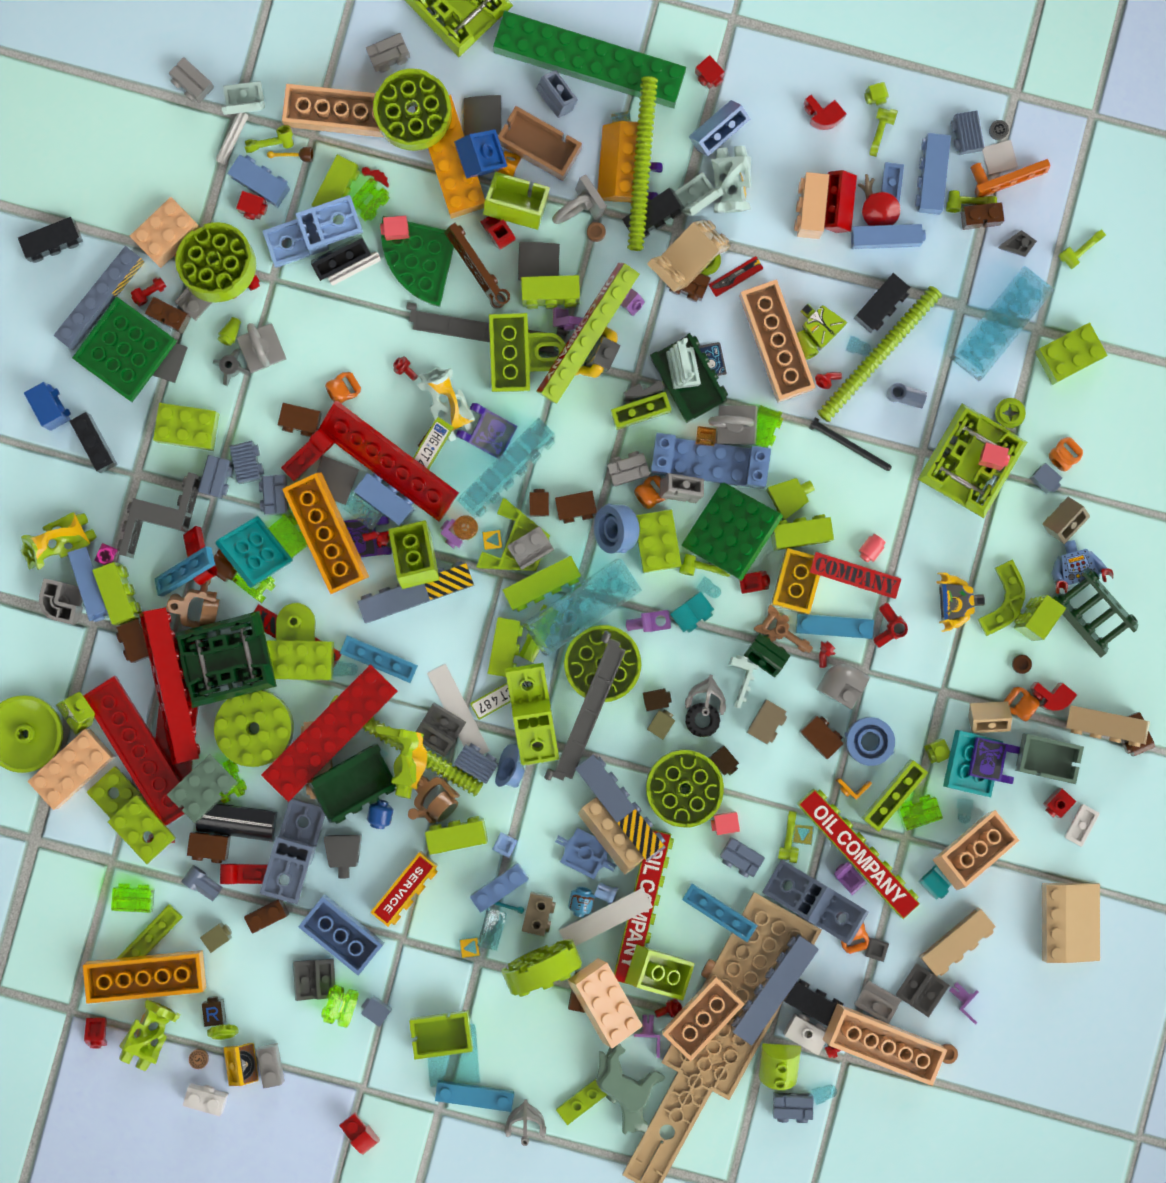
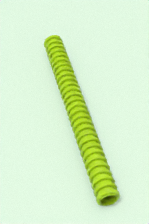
M650 76L641 78L642 84L640 85V88H642L640 94L642 95L639 97L641 100L639 106L641 107L638 109L640 112L638 118L640 119L637 121L639 124L637 129L639 131L636 133L638 136L636 141L638 143L635 145L637 148L635 153L637 155L634 157L636 160L634 165L636 167L633 169L635 171L633 173L635 179L632 181L634 183L632 185L634 191L631 193L633 195L631 197L633 203L630 205L632 207L630 209L632 215L629 217L631 219L629 221L631 227L628 229L630 231L628 233L630 239L627 241L629 243L627 249L631 251L644 250L642 244L645 242L643 240L645 238L643 232L646 230L644 228L646 226L644 220L647 218L645 216L647 214L645 208L648 206L646 204L648 202L646 197L649 194L647 192L649 190L647 185L650 182L648 180L650 178L648 173L651 170L649 168L651 166L649 161L652 158L650 156L652 154L650 149L653 146L651 145L653 142L651 137H653L652 131L654 130L652 126L654 125L653 119H655L653 114L655 113L654 107H656L654 101H656L655 95H657V91L655 90L657 89L656 83H658V79Z
M929 286L928 290L924 291V295H921L920 299L916 300V304L912 305L913 308H909V312H906L904 317L900 318L901 321H897V325L892 327L893 330H889V334L884 336L885 339L882 338L880 340L881 343L877 344V348L874 347L872 349L873 352L869 353V357L866 356L865 361L862 360L861 365L857 366V370L854 369L853 374L849 375V379L846 378L845 383L841 384L842 387H838L837 392H834L833 396L829 397L830 400H826L825 405L821 406L822 409L817 410L818 415L823 420L830 422L831 417H835V413L839 412V408L842 409L843 404L846 405L847 400L851 399V395L854 396L855 391L859 390L858 387H862L863 382L867 381L866 378L871 377L870 374L875 372L874 369H878V365H881L882 361L887 359L886 356H890V352L895 350L894 347H898V343L903 341L902 338L905 339L907 337L906 334L911 332L910 329L913 330L915 328L914 325L918 324V320L921 321L922 316L925 317L926 312L930 311V307L933 308L934 303H937L938 299L942 298V294L937 288Z
M338 695L333 697L330 704L338 697ZM374 716L363 727L365 732L369 731L370 735L374 734L375 738L379 737L380 741L384 740L385 744L389 743L390 747H395V750L398 751L399 749L401 752L404 750V746L399 742L377 734L376 726L389 728L390 726H385L384 722L380 723L379 719L375 720ZM431 750L427 751V769L431 768L432 772L436 771L437 775L441 774L442 778L446 777L447 781L451 780L452 784L456 783L457 787L461 786L462 790L465 791L466 789L468 791L467 793H473L474 797L478 795L483 786L482 781L479 782L472 775H467V772H462V769H457V766H452L451 762L447 763L446 759L442 760L441 756L437 757L436 753L432 754Z

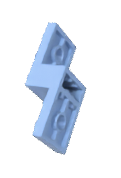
M350 195L295 213L297 219L262 231L275 268L329 250L328 244L363 233ZM336 215L344 217L342 224L337 225L333 222ZM284 239H291L292 245L289 248L282 247Z

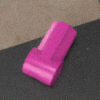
M102 543L94 561L103 565L113 562L118 550Z

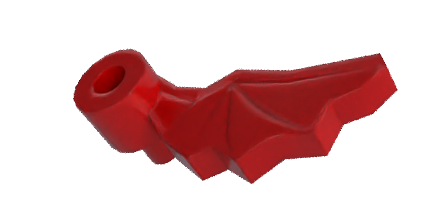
M368 167L362 168L361 174L363 176H372L375 181L380 182L387 188L389 187L388 177L384 175V172L379 170L370 171Z

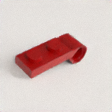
M319 429L281 469L295 482L335 442L322 429Z
M194 526L183 534L187 558L205 547L201 527ZM214 565L193 578V580L199 585L205 584L217 575L216 566Z
M220 864V884H262L268 864Z

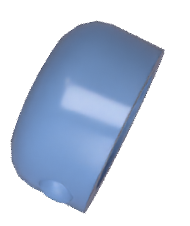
M606 504L597 512L594 520V534L599 547L604 552L613 554L626 553L635 546L640 528L637 516L632 509L625 505Z
M861 718L849 727L847 733H844L847 752L860 764L867 766L879 765L895 753L894 733L891 727L879 718ZM867 732H873L878 737V745L871 751L865 750L861 744V739Z

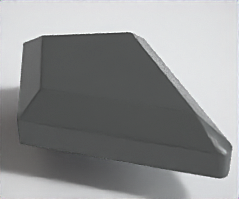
M1021 230L998 248L1026 257L1037 241Z

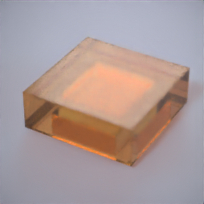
M697 426L695 444L715 446L716 428Z

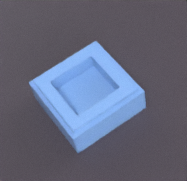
M500 832L492 850L509 858L518 840Z

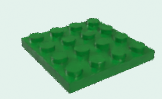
M116 297L72 359L133 403L177 340L119 297Z
M724 482L720 484L681 546L742 581L783 518V515Z

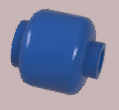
M380 799L369 806L366 819L371 827L385 829V827L391 824L394 809L388 805V801Z

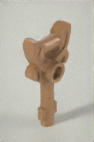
M769 605L767 617L762 624L755 626L753 629L758 633L768 635L771 642L785 637L796 644L803 653L805 651L810 653L813 649L809 645L810 642L806 639L802 640L788 631L790 627L788 624L789 617L787 615L780 616L776 608ZM775 618L777 620L776 627L769 630L768 627Z

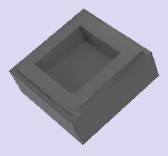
M870 937L864 956L884 962L889 943Z

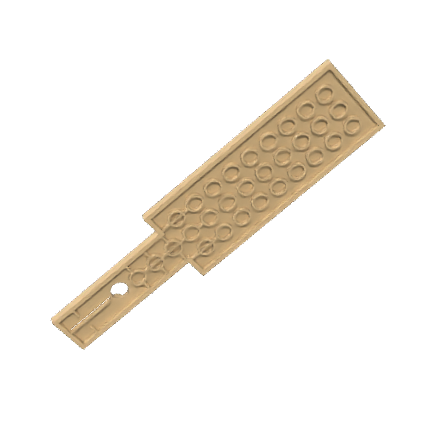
M753 892L741 915L757 924L758 927L748 942L731 932L716 960L711 974L703 984L704 986L715 974L744 1002V1005L748 1000L751 1001L753 999L756 987L759 984L763 985L768 970L770 968L774 969L777 965V957L781 952H786L789 947L787 943L792 936L796 937L799 934L814 945L822 931L817 926ZM742 1008L692 1061L686 1058L672 1043L670 1044L661 1063L677 1071V1074L649 1123L646 1133L643 1134L622 1173L624 1177L635 1183H663L712 1091L727 1100L731 1099L779 1008L752 1046L731 1030L733 1020L736 1016L740 1017L744 1012ZM671 1125L675 1130L674 1136L669 1139H663L659 1133L662 1126Z

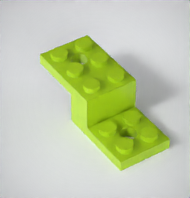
M543 662L506 668L505 673L521 764L524 766L560 760ZM525 681L532 682V685L529 687H525L522 684ZM535 742L542 743V746L537 748L532 745Z
M117 766L109 770L86 792L110 818L108 821L110 826L146 865L177 838L155 815L141 792ZM113 787L119 791V796L115 799L109 795V791ZM149 831L153 834L152 842L144 840L145 832Z

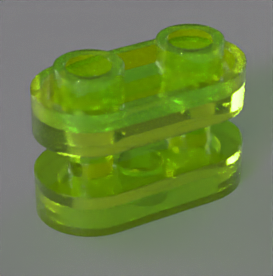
M372 177L365 182L352 198L355 210L358 208L361 210L359 217L365 222L368 220L372 221L378 213L377 209L381 205H386L390 199L388 196L390 192L384 187L380 190L376 189L378 182ZM369 195H373L374 197L369 201V203L367 205L364 204V201L369 197Z
M238 574L232 579L234 583L261 604L267 598L263 595V592L266 589L272 592L276 587L274 584L276 580L271 576L260 582L257 589L255 587L250 589Z
M231 760L223 762V767L238 784L226 795L223 792L219 794L223 797L221 799L223 804L231 801V794L235 793L237 797H241L246 794L245 790H247L244 779L240 780L238 772L240 770L238 765Z
M334 985L333 988H330L327 995V1005L323 1007L321 1012L323 1022L333 1024L337 1019L338 1026L347 1028L358 1001V991L348 989L344 993V987Z

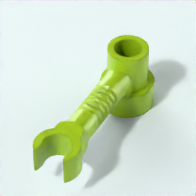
M879 107L876 119H879V123L869 152L870 156L877 157L886 123L894 125L898 110H887Z
M289 125L278 127L276 129L278 137L258 141L252 139L244 141L246 153H252L259 148L282 144L286 149L293 147L291 127Z
M952 190L948 193L946 211L950 213L961 212L962 204L982 205L997 203V197L960 196V191Z
M1102 229L1097 231L1075 252L1070 246L1058 255L1059 259L1062 262L1065 261L1072 270L1080 263L1078 259L1103 239L1106 234Z
M685 554L682 567L679 570V573L688 576H694L695 569L711 571L726 577L730 576V574L712 564L696 561V556L691 554Z
M789 811L784 848H779L778 859L789 860L791 863H797L799 848L792 847L797 814L794 811Z

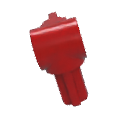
M884 603L879 607L880 612L888 622L887 630L873 639L879 648L892 639L897 640L900 637H904L908 632L906 622L901 615L897 616L889 603ZM898 623L904 625V630L900 633L894 631V626Z

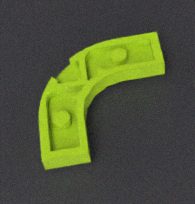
M1013 559L994 568L1003 585L1005 595L999 608L977 619L985 636H989L1010 625L1019 616L1023 607L1025 585Z

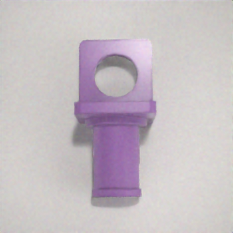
M669 610L641 613V618L626 619L627 631L643 629L644 632L671 629ZM659 615H663L666 619V623L663 626L656 624V618Z
M956 982L954 986L959 992L953 987L949 991L962 1002L959 1010L976 1025L978 1022L964 1008L979 991L976 990L973 994H969Z
M642 1015V1032L634 1034V1037L657 1038L656 1058H660V1035L653 1033L654 1015H649V1023H647V1015Z

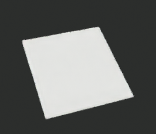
M1011 140L985 146L982 150L989 175L1018 167Z

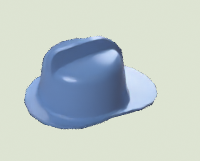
M511 743L507 745L500 756L495 784L498 787L508 785L517 788L524 775V766L518 761L519 748L516 744Z

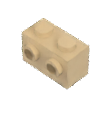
M1008 701L970 703L968 718L972 733L1011 731L1012 714Z

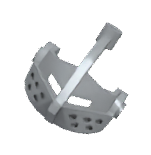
M709 674L707 679L696 684L689 691L685 699V708L691 707L693 696L698 693L707 692L702 714L704 716L709 715L710 695L713 694L720 699L719 713L724 715L726 699L722 690L713 679V675Z
M524 1099V1102L508 1116L505 1134L506 1137L511 1136V1125L523 1120L521 1144L527 1146L529 1144L527 1120L536 1122L540 1126L539 1133L542 1137H545L546 1126L541 1112L529 1104L528 1099Z

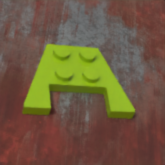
M503 498L497 514L515 521L502 557L499 558L482 551L476 568L537 571L541 559L521 570L507 546L539 526L507 499ZM543 530L544 534L549 540L550 535Z

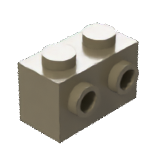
M1068 496L1047 517L1042 525L1049 535L1065 544L1091 516L1083 505Z
M765 699L746 733L767 745L769 742L773 743L778 734L775 732L779 725L782 726L787 719L785 715L787 711Z
M535 892L530 893L522 926L523 932L543 937L545 932L549 933L551 921H548L550 913H554L556 902H552V896Z

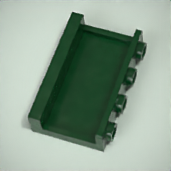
M691 333L687 334L684 338L688 339L686 348H694L701 382L699 386L673 389L666 352L670 351V348L677 344L676 342L658 352L650 354L651 361L686 423L727 401L726 396H728L723 385L720 386L717 382L719 377L714 369L711 370L707 363L710 361L706 353H701L698 346H700L697 337H692Z
M372 744L308 781L309 787L330 823L335 822L338 824L346 819L345 816L349 813L356 814L363 809V805L367 803L371 805L380 800V795L384 793L388 795L396 790V785L392 783L393 776L380 753L381 749L378 744Z

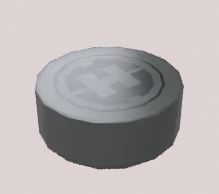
M1002 120L994 121L989 127V134L995 140L1004 139L1009 132V126Z

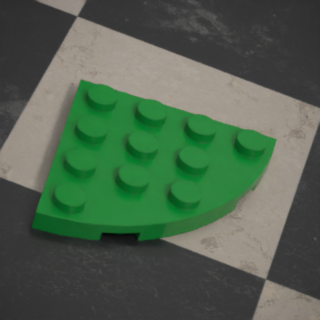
M408 221L409 238L386 241L385 235H381L385 259L398 282L421 301L441 307L454 251L453 245L444 233L446 230Z

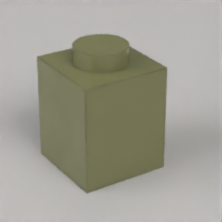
M665 709L662 712L658 710L646 730L664 740L676 721L672 718L674 715Z
M221 922L202 935L200 939L209 952L212 953L233 937L231 936L232 931L230 927Z

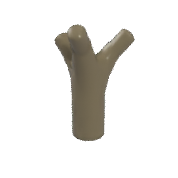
M865 174V186L861 183L857 185L865 192L866 199L870 194H873L872 186L875 181L874 178H871L869 181L868 174Z

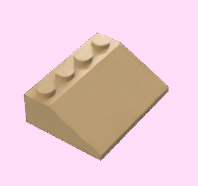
M1042 883V961L1046 963L1100 961V883Z

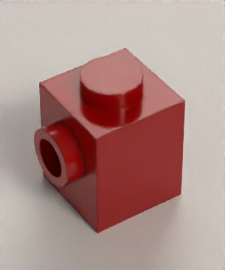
M711 55L695 67L697 79L704 87L707 86L709 89L713 86L717 87L724 80L725 71Z
M242 191L236 209L239 213L244 214L243 217L254 221L255 218L261 220L262 215H265L268 205L263 197Z
M1058 787L1043 805L1046 807L1045 811L1052 818L1055 816L1062 818L1077 801L1063 788Z

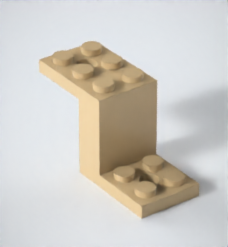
M710 220L696 221L661 256L652 258L647 265L675 292L687 287L718 254L726 252L731 247L730 241L724 234H719L715 230L716 226Z

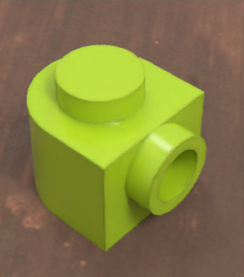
M885 82L868 86L865 90L866 93H864L865 101L869 105L876 104V106L885 104L887 102L886 99L889 98Z

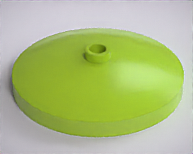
M14 696L0 703V766L17 773L33 772L43 768L57 755L62 744L63 727L59 715L50 704L34 696ZM25 730L28 731V734H27L28 737H25V736H24V731H25Z

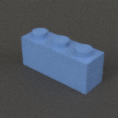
M730 100L694 131L689 138L697 151L709 156L751 119L741 104Z
M239 155L227 173L229 177L278 208L290 190L287 185L288 181L279 175L276 178L271 174L272 171L263 165L259 167L250 156L246 155L243 157Z
M367 473L354 492L396 524L402 526L414 511V507L411 506L413 502L405 496L400 498L396 495L398 491L391 485L384 486L381 483L383 479L375 473L372 476Z
M516 863L471 894L470 899L479 912L482 913L528 881L529 877L521 865Z

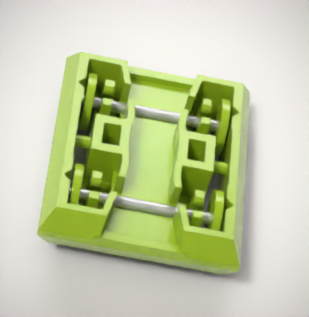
M404 0L458 58L503 16L504 10L509 11L514 6L509 0ZM427 8H429V9L434 13L433 16H432V14L427 10ZM437 18L445 24L444 27L436 20Z
M961 403L917 480L984 519L1028 442L983 414ZM954 435L955 437H957V439L952 445L949 442L951 441ZM986 442L1005 448L1010 445L1008 448V455H1010L1009 463L1000 472H997L996 469L978 465L982 448ZM946 447H947V448H949L950 450H949V452H948L946 458H944V457L942 456V454L944 453V451H945V449H946ZM995 475L996 479L993 484H988L984 491H982L986 483Z

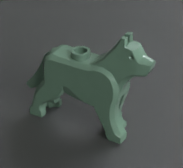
M620 1043L614 1048L609 1047L606 1055L603 1051H599V1069L596 1083L607 1094L606 1098L613 1104H616V1102L620 1103L623 1134L626 1135L628 1131L631 1133L637 1131L646 1133L648 1123L643 1118L644 1106L649 1099L652 1087L664 1081L666 1077L659 1071H653L645 1078L636 1081L622 1074L619 1056L624 1054L626 1049Z

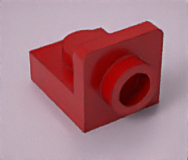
M766 571L748 573L740 581L742 594L769 590L770 577Z
M86 1018L84 1041L90 1048L99 1049L101 1046H107V1040L105 1039L106 1018Z

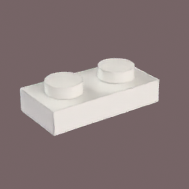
M1081 804L1064 838L1083 847L1100 813Z

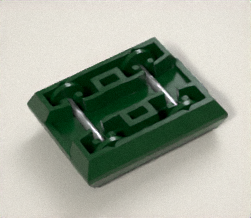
M260 611L175 633L192 708L277 687ZM230 628L231 632L240 630V632L221 635V630ZM216 632V636L209 638L208 634ZM242 681L243 686L233 688L234 683ZM228 685L229 690L221 691V688L217 687Z

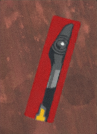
M755 256L711 282L709 287L715 297L763 270V266Z

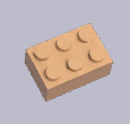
M806 172L804 178H801L798 185V194H801V197L799 196L796 205V212H799V215H797V220L795 219L794 231H797V237L820 239L824 232L829 174Z
M170 197L130 237L162 268L176 254L184 237L190 231H195L201 227Z

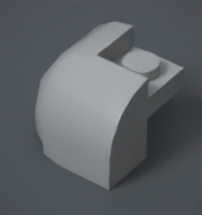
M43 578L39 594V605L42 612L51 620L71 625L77 624L83 610V600L78 586Z
M837 664L825 673L816 690L852 709L867 686L870 676L851 665Z

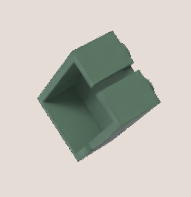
M1023 733L1015 771L1076 784L1080 767L1072 766V762L1081 764L1084 746Z
M209 754L167 796L179 808L184 807L182 811L196 824L223 798L219 794L223 792L226 795L238 782Z

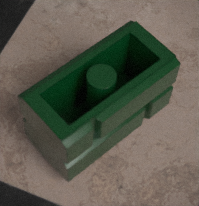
M759 633L743 656L749 658L750 661L775 678L791 655L783 647H778L771 642L769 637Z

